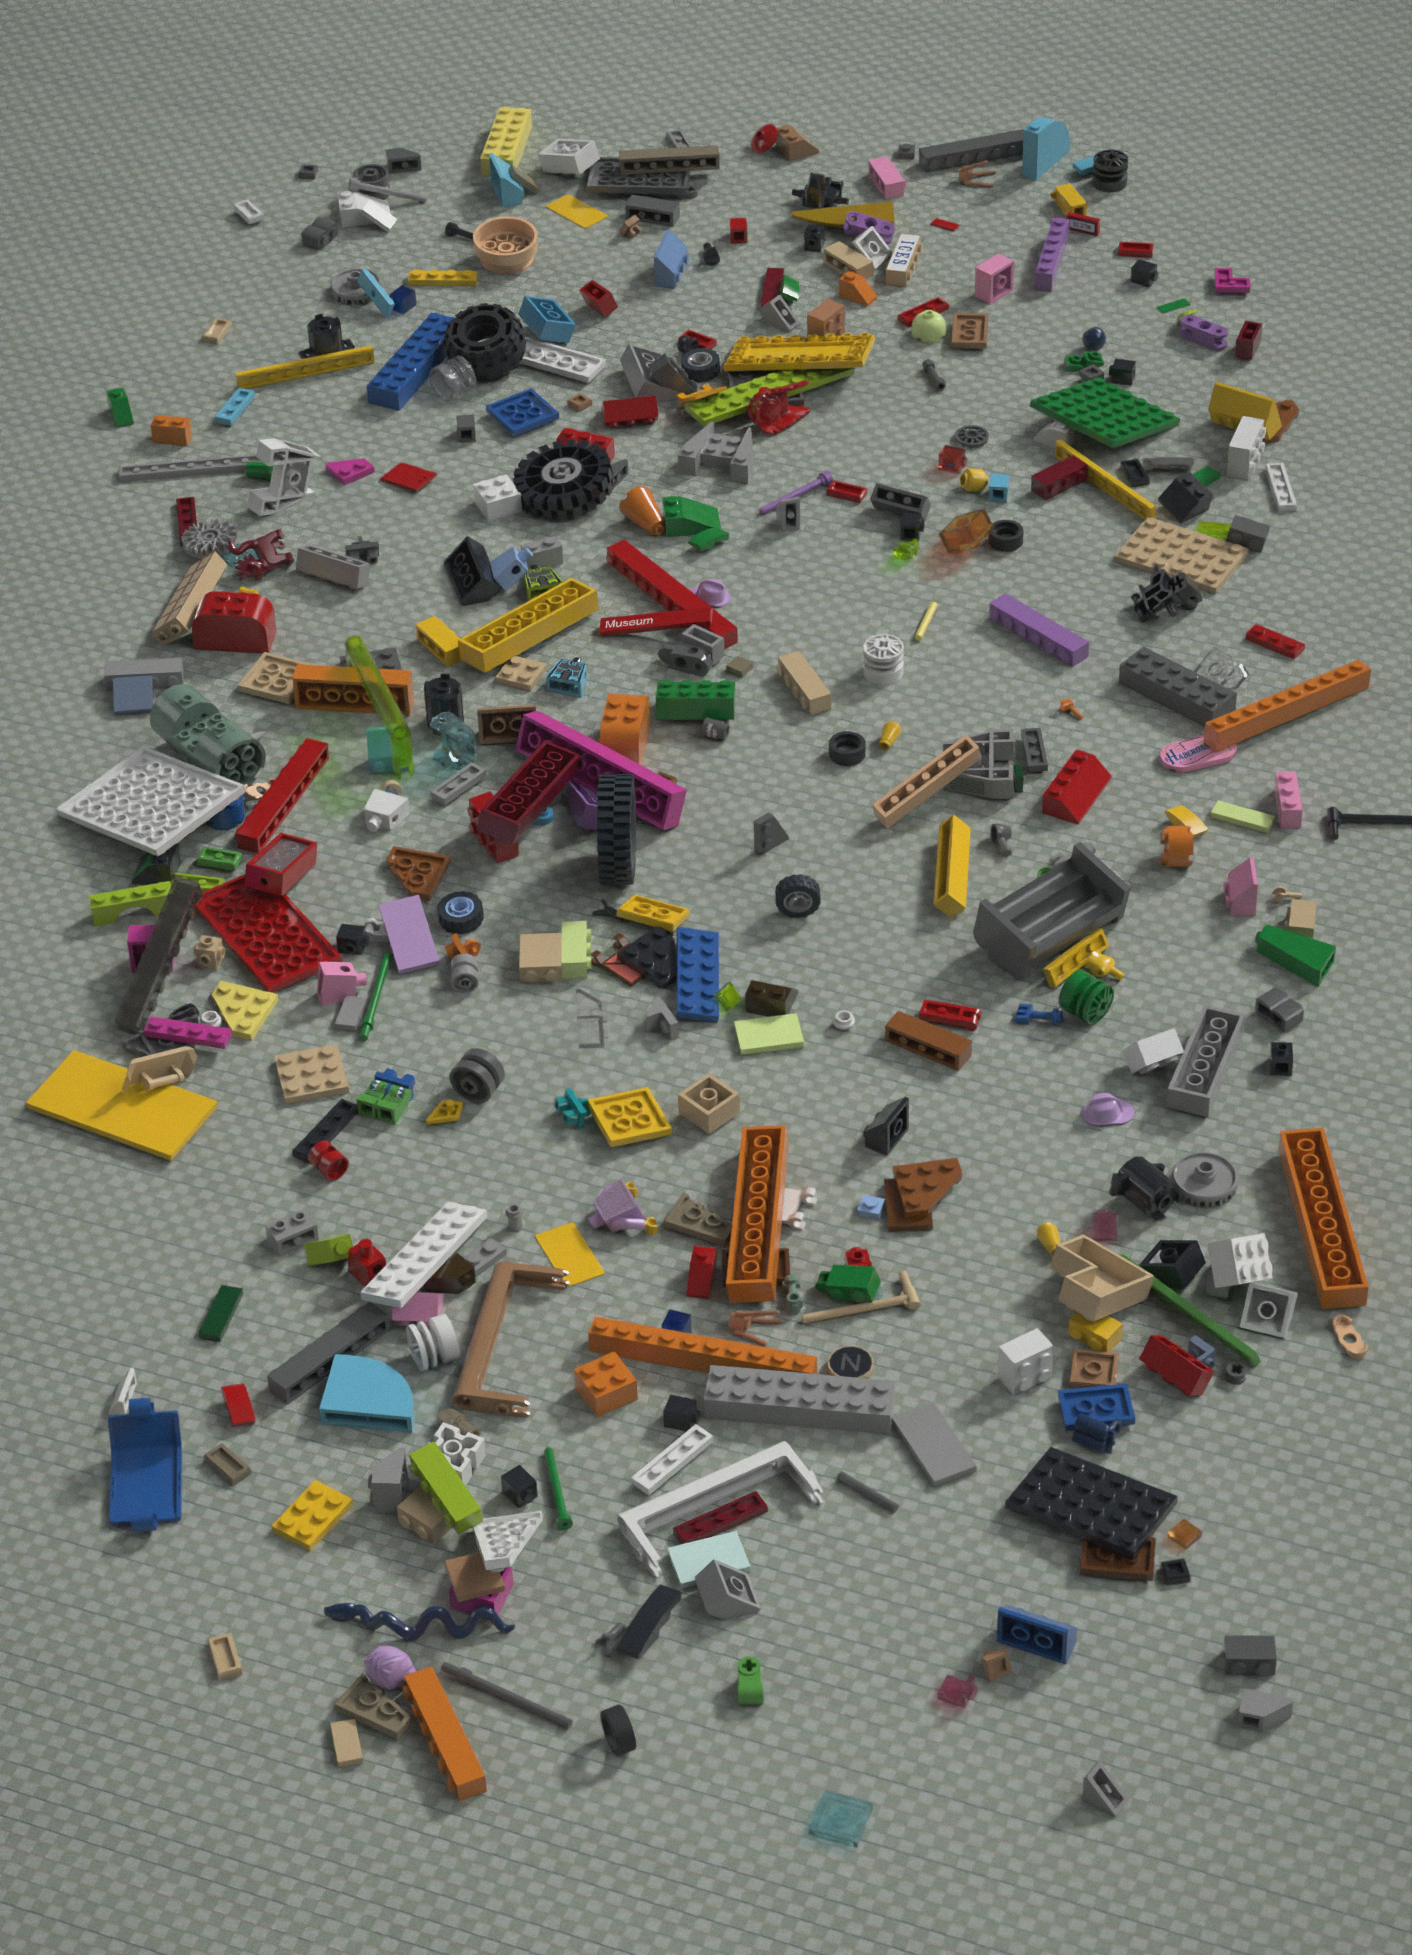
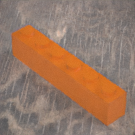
M430 1666L405 1675V1686L402 1687L406 1701L410 1700L412 1703V1714L415 1719L419 1718L421 1722L419 1726L423 1737L429 1738L428 1745L432 1756L437 1755L439 1759L437 1760V1765L440 1773L447 1776L446 1784L449 1792L455 1793L458 1801L487 1792L486 1776L433 1667Z

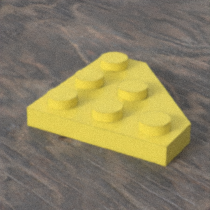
M220 981L212 993V999L215 1005L218 1006L223 1020L231 1029L232 1036L252 1041L278 1002V994Z

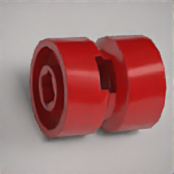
M320 1141L315 1144L308 1155L310 1164L330 1181L341 1178L349 1166V1160L328 1141Z

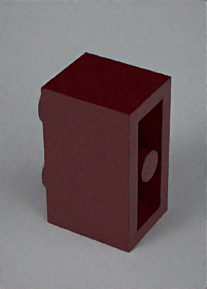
M1245 320L1236 338L1235 357L1244 360L1253 359L1261 343L1263 323Z

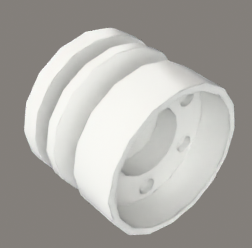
M878 634L868 638L863 645L864 677L868 681L880 685L892 684L900 680L904 674L903 642L899 638L888 634Z
M446 1314L429 1318V1329L423 1321L417 1322V1327L414 1324L406 1326L409 1351L420 1371L427 1370L429 1365L436 1367L437 1355L443 1364L459 1359L460 1351L456 1334Z

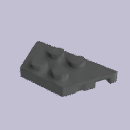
M197 1014L178 1020L199 1024ZM144 1032L121 1039L122 1047L139 1057L184 1046L194 1048V1050L196 1047L195 1044L145 1037Z

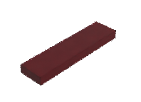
M767 268L761 307L778 295H781L779 290L782 283L780 280L784 274V268Z
M194 497L176 499L181 546H183L181 536L185 533V529L189 531V526L193 527V523L197 527Z
M754 1491L673 1527V1534L681 1544L710 1538L768 1512V1506L758 1492Z

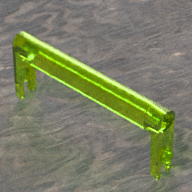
M358 635L351 636L345 642L347 667L354 668L390 738L393 771L396 778L400 780L402 775L400 770L408 767V774L412 777L414 774L410 728L363 638Z

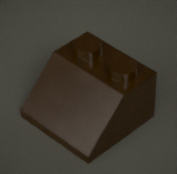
M751 980L745 993L746 1012L767 1017L789 1014L798 995V990Z

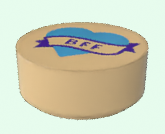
M389 780L381 786V791L401 795L402 790L397 781Z

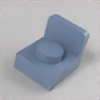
M1194 1335L1189 1339L1188 1353L1212 1369L1215 1365L1216 1350Z

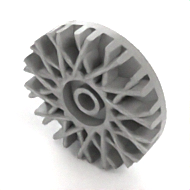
M361 268L342 271L332 279L330 283L331 294L337 302L341 300V303L347 305L348 301L351 300L352 305L355 303L359 305L358 300H362L363 304L365 302L369 303V296L357 283ZM368 270L371 273V275L375 277V280L379 283V285L382 286L380 276L375 272Z
M211 519L210 525H207L206 520L203 523L199 522V527H196L193 523V527L189 526V531L185 529V533L181 536L184 551L189 556L197 559H203L214 551L219 556H223L229 553L227 549L229 541H232L234 546L238 542L235 526L232 523L229 525L228 521L224 520L219 524L218 519L214 521Z
M1196 1152L1186 1155L1177 1161L1172 1170V1181L1178 1186V1192L1181 1193L1180 1199L1184 1198V1202L1189 1198L1191 1199V1205L1197 1203V1207H1200V1202H1206V1207L1210 1205L1213 1208L1215 1201H1219V1204L1222 1205V1203H1227L1228 1196L1231 1199L1235 1196L1236 1189L1238 1188V1172L1235 1166L1221 1155L1210 1152Z

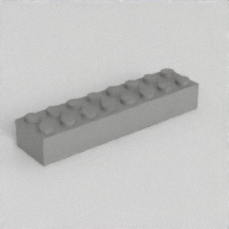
M710 1365L704 1396V1415L708 1419L890 1435L895 1405V1381Z

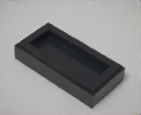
M1138 459L1121 461L1120 467L1132 487L1150 484V479Z

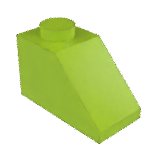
M344 1233L303 1244L308 1266L348 1258V1250L353 1247L350 1234Z

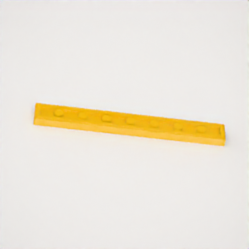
M372 345L236 372L237 389H249L375 363Z
M1061 439L1055 441L1056 458L1062 461L1072 455L1087 464V479L1144 520L1147 517L1155 518L1156 506Z

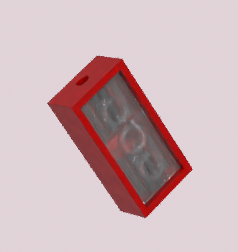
M281 832L246 863L244 886L282 896L316 864L318 842Z

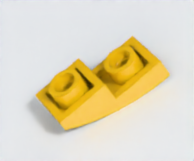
M1182 805L1164 812L1173 826H1191L1189 832L1193 833V838L1205 834L1208 830L1193 812Z

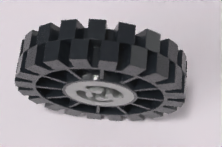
M576 439L567 440L566 446L562 445L561 440L553 442L552 449L547 444L538 447L540 454L531 451L526 455L527 460L522 459L518 463V468H515L513 474L515 488L521 493L523 510L527 513L531 512V515L537 518L543 515L545 520H553L556 514L559 520L568 519L569 512H572L575 518L583 515L582 508L587 512L596 509L595 503L601 505L607 500L606 495L610 496L615 482L608 453L605 450H601V446L595 443L591 446L590 441L582 440L577 444Z

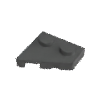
M767 813L753 821L754 852L759 856L789 840V836L771 813Z

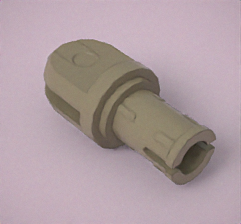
M445 1409L438 1415L439 1427L444 1422L459 1428L460 1434L463 1436L467 1432L479 1437L481 1435L479 1427L468 1423V1418L454 1409Z

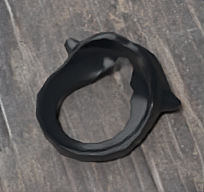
M188 1003L171 1012L169 1019L180 1020L194 1014L199 1016L200 1013L195 1005Z

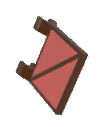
M619 933L614 936L616 941L613 943V946L622 950L630 944L622 934ZM598 950L591 953V956L594 957L591 959V963L594 966L604 968L630 987L644 978V976L617 959V952L608 959Z

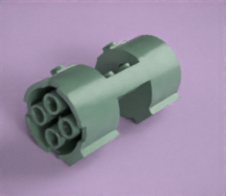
M178 684L165 690L153 704L150 712L151 728L175 750L185 756L196 767L240 784H247L248 787L252 786V783L257 779L255 777L256 774L265 765L266 753L264 747L238 724L231 722L221 714L218 708L190 685Z

